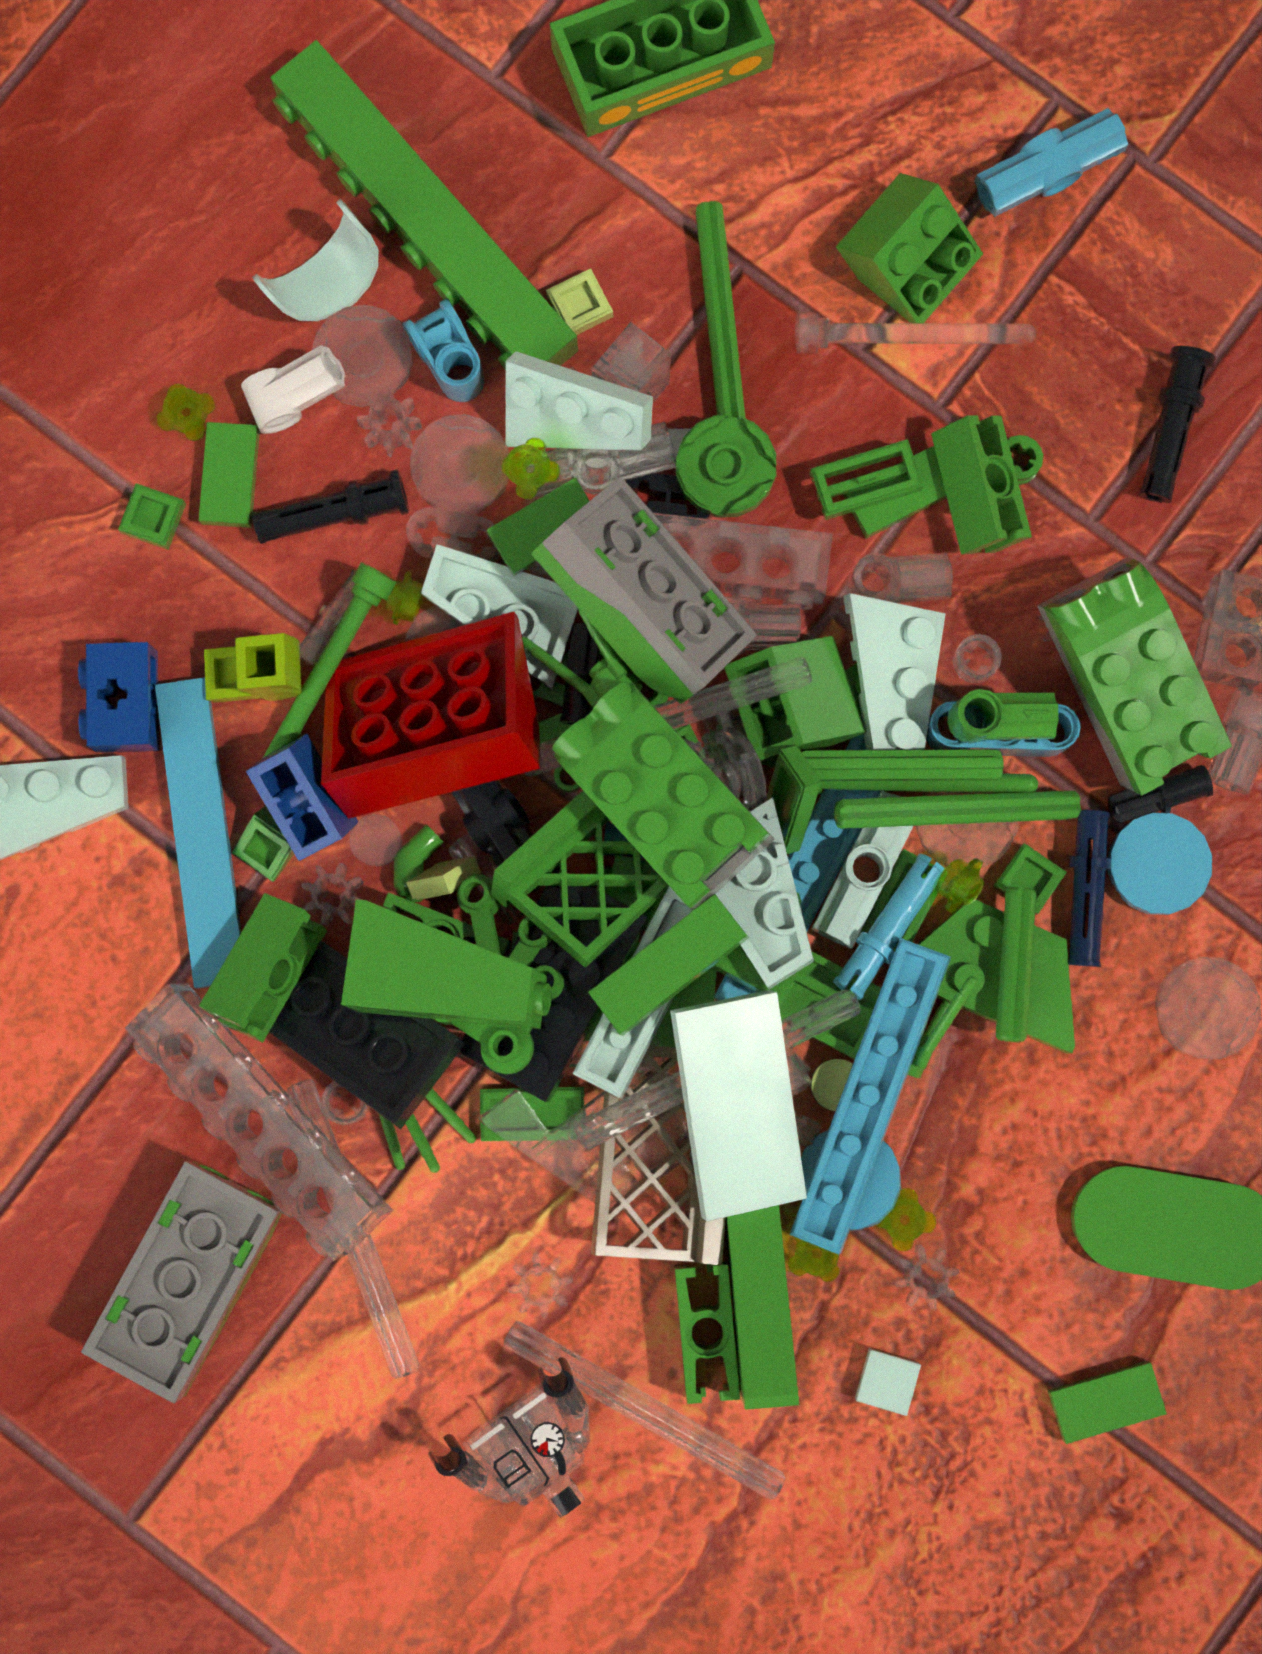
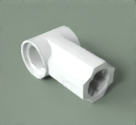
M320 345L282 368H269L249 376L242 382L241 388L259 431L262 434H271L293 426L302 418L301 411L345 387L344 378L346 375L340 361L332 354L331 350Z

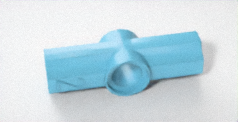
M1107 108L1062 132L1058 128L1050 129L1030 140L1022 147L1020 153L977 174L974 182L977 187L978 197L985 210L996 217L1041 193L1044 197L1057 194L1075 183L1086 170L1124 152L1129 144L1121 119Z

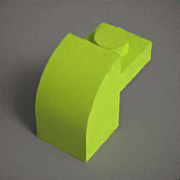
M278 633L235 638L234 647L204 650L207 701L218 703L260 698L276 701L296 697L302 693L300 641L288 634Z

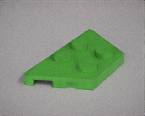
M972 898L953 912L938 928H935L924 937L918 945L951 957L937 998L951 1003L966 979L974 976L977 983L962 1009L997 1023L1004 912ZM1034 925L1027 1037L1063 1053L1072 1054L1075 1048L1067 939Z

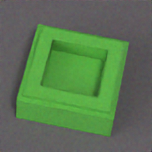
M136 483L118 530L121 534L169 550L186 503L183 499Z
M1023 843L993 887L1005 895L1006 891L1012 887L1035 890V915H1037L1067 872Z

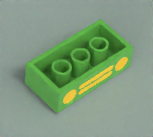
M610 0L550 23L551 48L587 138L772 68L775 41L758 0Z

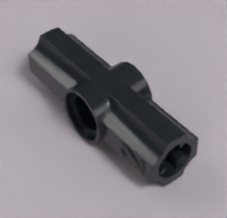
M499 780L451 793L465 814L462 816V821L469 835L484 853L490 854L497 867L532 837L528 829L530 821L526 812L509 789H503ZM537 886V887H536L535 889H533L531 892L537 890V889L540 888L541 886Z

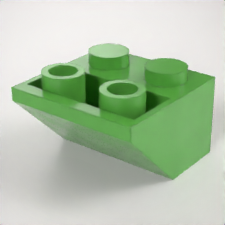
M902 173L898 174L836 246L858 280L917 327L923 325L983 255V252L939 184Z
M832 636L773 646L728 663L724 667L755 762L770 768L775 767L780 749L797 745L801 752L804 750H822L866 733L835 639Z

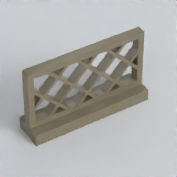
M649 1045L643 1060L653 1073L635 1089L632 1090L628 1086L624 1094L625 1097L620 1102L618 1097L606 1091L604 1093L591 1254L595 1256L688 1261L722 1265L726 1217L706 1221L701 1217L690 1139L688 1137L677 1147L661 1127L680 1108L685 1112L683 1094L665 1074L678 1062L676 1048ZM652 1056L668 1059L659 1066ZM659 1079L675 1101L657 1118H654L638 1097ZM632 1104L647 1122L648 1126L627 1143L616 1129L617 1116ZM655 1132L671 1154L650 1172L633 1150ZM616 1142L617 1145L621 1148V1150L614 1155V1148ZM690 1149V1157L688 1161L684 1154ZM628 1157L644 1178L622 1196L612 1183V1172L614 1167ZM678 1161L687 1172L688 1181L687 1188L673 1200L658 1182L657 1178L673 1163ZM650 1185L667 1206L645 1224L629 1203ZM611 1195L616 1203L609 1209ZM686 1202L684 1214L679 1207ZM623 1210L639 1231L624 1245L606 1244L608 1222ZM672 1213L684 1227L682 1249L664 1248L652 1233ZM646 1238L652 1247H639L637 1245Z

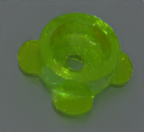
M183 384L172 385L168 389L167 396L163 402V411L157 416L158 425L167 432L176 430L184 433L188 440H199L205 434L203 425L207 415L214 411L215 401L208 393L199 395L194 390L186 388ZM189 408L191 413L189 416H183L182 410Z
M530 438L525 444L515 447L502 462L503 473L517 485L516 493L523 499L534 498L537 494V489L547 482H555L560 475L559 464L550 460L545 452L546 444L539 438ZM530 464H534L535 469L532 473H528L527 467Z
M406 571L403 582L395 580L397 583L386 602V609L393 611L392 619H394L393 624L399 625L401 619L414 623L422 603L423 596L421 591L424 583L414 581L411 577L412 572Z
M961 858L956 859L941 874L937 882L936 891L948 900L945 910L949 913L955 912L961 903L965 906L970 905L981 893L984 886V881L980 877V869L983 862L978 858H974L969 864Z
M903 1188L900 1191L894 1209L876 1225L880 1228H885L892 1237V1246L896 1250L908 1251L913 1247V1241L923 1233H931L935 1229L936 1217L933 1213L926 1212L918 1203V1194L914 1190ZM902 1215L909 1216L910 1221L908 1224H901L900 1217Z
M794 1237L797 1241L795 1255L788 1261L789 1268L793 1274L803 1276L809 1273L820 1276L825 1282H831L838 1277L840 1269L837 1266L838 1254ZM819 1248L822 1254L819 1258L812 1256L813 1249Z

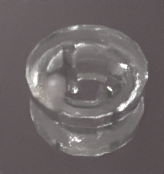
M982 634L970 635L960 643L954 652V670L966 682H985L1000 667L1002 659L1000 647L989 636ZM977 647H981L987 651L984 659L990 658V666L982 665L977 671H973L967 666L970 659L964 660V652L972 653Z
M333 1081L326 1087L322 1095L321 1105L324 1114L330 1121L339 1125H351L362 1120L367 1115L370 1107L361 1100L359 1107H352L355 1113L349 1117H344V1112L341 1108L333 1107V1096H341L337 1090L342 1088L341 1085Z

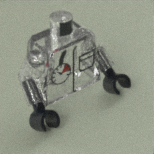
M565 1357L558 1358L562 1371L555 1376L545 1375L543 1368H538L537 1371L541 1383L469 1434L462 1444L466 1451H463L454 1435H445L443 1438L451 1451L442 1457L434 1455L432 1451L428 1453L439 1474L443 1476L453 1475L476 1492L502 1503L516 1501L522 1507L543 1493L560 1518L579 1506L585 1500V1497L569 1474L584 1463L585 1456L583 1451L590 1443L589 1406L573 1379L567 1359Z

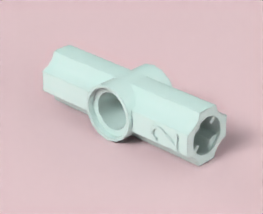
M881 790L877 798L899 796ZM913 826L861 829L811 928L812 930L849 949L853 948L884 884L890 878L892 868ZM859 857L872 858L879 866L880 874L878 880L871 883L860 881L853 872L854 860Z

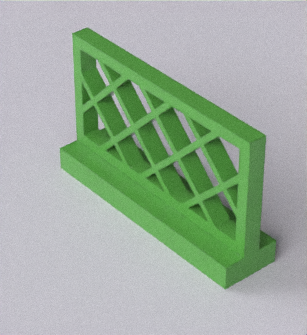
M582 791L494 870L490 895L505 908L512 903L586 968L667 891L669 885L660 875H641L640 853L630 842L602 841V826L610 820L590 797ZM592 835H594V841H587ZM573 853H595L596 874H567L566 859ZM603 854H632L633 874H604ZM559 867V874H551ZM537 886H560L561 907H540L527 895ZM567 886H597L598 907H568ZM605 886L634 887L635 902L629 908H606ZM642 887H650L642 894ZM555 919H561L562 926ZM569 920H599V936L585 947L570 933ZM607 920H615L607 927Z

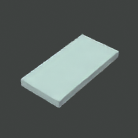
M767 990L670 1010L701 1217L706 1221H711L807 1199L777 992Z

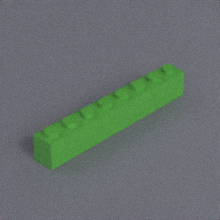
M317 40L270 77L277 95L272 101L281 115L290 124L298 120L308 132L304 138L315 154L323 161L327 157L333 160L340 168L336 174L344 187L354 197L361 193L372 205L368 211L378 226L387 234L394 230L403 240L404 244L401 246V249L413 266L419 271L426 267L437 279L433 286L442 299H448L452 307L457 303L469 316L465 322L476 338L484 345L491 341L502 353L498 360L505 371L506 360L516 351L559 366L578 352L577 335Z

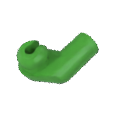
M427 824L394 857V887L398 895L405 896L407 900L414 903L420 902L423 899H412L406 882L424 872L423 862L444 843Z

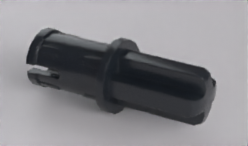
M585 622L576 623L572 626L567 668L591 685L593 679L590 677L589 672L599 662L600 650L588 631ZM565 682L560 722L573 725L589 715L593 708L582 693Z
M1199 765L1194 769L1162 778L1164 781L1163 785L1144 795L1137 794L1129 789L1113 793L1108 796L1110 814L1115 822L1122 823L1157 811L1167 814L1171 812V807L1202 797L1213 796V784L1208 770L1204 765Z

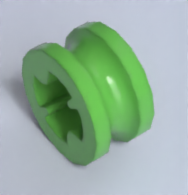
M1017 435L1007 439L1010 450L1016 449L1019 455L1028 454L1031 458L1025 466L1028 471L1022 472L1018 465L1014 466L1018 484L1023 485L1034 479L1043 464L1044 456L1042 448L1037 441L1029 436Z

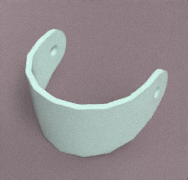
M341 199L336 202L343 212L340 225L331 239L315 256L284 276L266 279L255 274L252 277L264 294L283 313L298 321H320L340 314L355 304L367 291L378 269L379 249L371 234Z

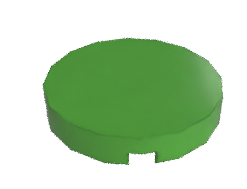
M715 415L697 423L683 437L676 456V480L684 497L699 511L717 518L738 517L756 509L769 495L776 478V452L769 436L753 421L742 417L739 419L728 417V415Z

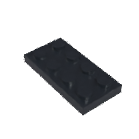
M559 867L555 869L553 874H559ZM546 886L537 905L540 907H561L560 886ZM567 886L568 907H598L596 887ZM605 893L606 908L630 907ZM642 914L586 968L553 939L548 946L540 949L529 967L535 969L546 965L554 968L562 975L564 987L558 997L551 999L548 1014L542 1016L541 1029L533 1028L530 1032L534 1042V1052L530 1062L523 1070L514 1074H501L493 1071L482 1058L481 1043L466 1033L462 1038L465 1045L460 1050V1053L542 1101L550 1102L600 1011L599 1006L588 992L627 962L650 917ZM555 919L562 926L561 919ZM569 920L570 933L587 947L599 936V920ZM607 920V927L615 920ZM536 924L532 925L529 930L531 941L541 938L544 932ZM518 936V938H517V940H516L514 946L512 947V949H511L509 955L507 956V958H509L510 954L512 953V951H513L514 948L516 947L517 943L519 942V940H520V937H519V936ZM545 974L547 976L546 983H549L552 988L554 984L553 975ZM510 1037L504 1038L498 1046L499 1054L506 1056L511 1053L513 1041Z
M320 940L315 953L293 988L269 1033L401 1130L465 1043L433 1019L362 1013L341 1005L347 958Z

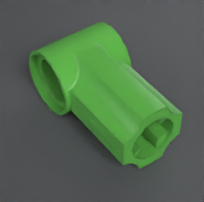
M983 689L970 691L954 703L948 712L947 718L948 727L953 736L961 742L970 744L982 740L1054 739L1059 722L1058 703L1054 693H992L989 690ZM966 705H976L984 711L986 726L983 729L974 728L966 721L964 714Z

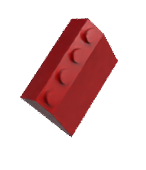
M515 611L343 659L325 688L321 784L348 819L540 769L539 723L519 619Z

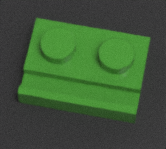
M812 952L814 962L783 982L779 1000L781 1021L855 1060L881 987L871 983L861 1000L853 998L848 994L859 976L855 975L845 991H842L833 983V980L839 975L843 967Z

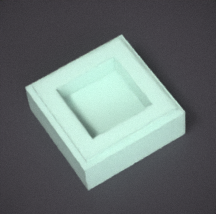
M869 1348L855 1400L907 1416L921 1364Z

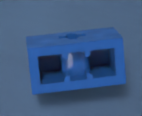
M148 642L86 644V658L80 659L78 664L79 684L81 689H86V709L80 710L78 719L81 739L87 740V747L97 753L159 751V714L155 685L158 684V651ZM119 687L127 694V699L118 700L117 708L108 703V699L117 696Z
M307 734L268 754L246 770L247 775L298 861L342 839L359 823L356 817L348 819L322 786V759Z

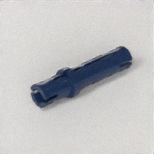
M1081 810L1077 820L1075 856H1070L1069 867L1074 868L1069 965L1101 967L1100 949L1104 915L1105 871L1111 869V859L1106 858L1110 812ZM1093 840L1091 882L1088 884L1090 841ZM1090 893L1088 933L1087 937L1085 938L1084 935L1087 894Z

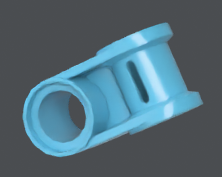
M448 299L440 301V308L419 320L412 322L408 319L402 323L419 357L428 365L443 393L449 399L456 402H467L473 400L481 393L485 378L478 353L470 342L461 320ZM458 365H467L473 369L470 375L462 380H453L447 376L450 370Z

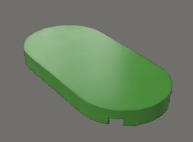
M1113 1166L1098 1172L1089 1181L1087 1180L1074 1198L1071 1209L1072 1230L1086 1254L1101 1266L1120 1272L1227 1290L1243 1289L1262 1280V1195L1250 1188L1237 1184L1131 1166Z

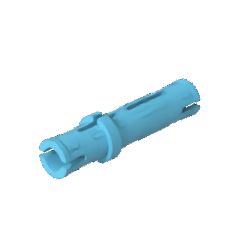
M918 854L915 863L868 933L861 932L856 940L859 946L839 975L834 978L833 983L842 991H845L856 974L859 975L848 994L853 998L861 1000L884 963H891L895 953L893 951L899 939L902 938L941 878L946 875V869L936 861L926 878H921L932 860L929 856Z

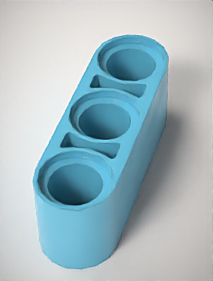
M951 701L937 707L930 716L926 741L934 750L996 749L1001 751L1002 756L1051 757L1059 755L1074 744L1079 737L1081 726L1078 716L1072 709L1058 704L1059 723L1064 728L1065 733L1062 742L1054 743L1047 739L1011 740L1005 742L1000 740H982L970 744L961 742L958 739H946L938 730L939 718L948 716L949 710L957 702ZM966 705L964 712L966 721L974 728L983 729L986 726L984 711L976 705Z

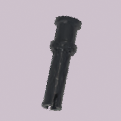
M1174 346L1171 348L1169 358L1173 361L1167 387L1161 388L1159 393L1160 404L1163 406L1161 419L1156 431L1147 472L1139 496L1146 500L1162 503V500L1165 503H1171L1175 481L1185 450L1190 424L1192 423L1194 413H1198L1203 408L1205 397L1201 393L1207 370L1214 367L1216 360L1212 353L1191 346Z
M398 469L390 470L388 477L359 483L356 479L351 480L348 484L344 485V490L260 512H252V520L260 544H264L271 540L309 532L353 520L354 524L359 523L361 526L368 524L369 518L395 511H399L404 515L410 513L400 472Z

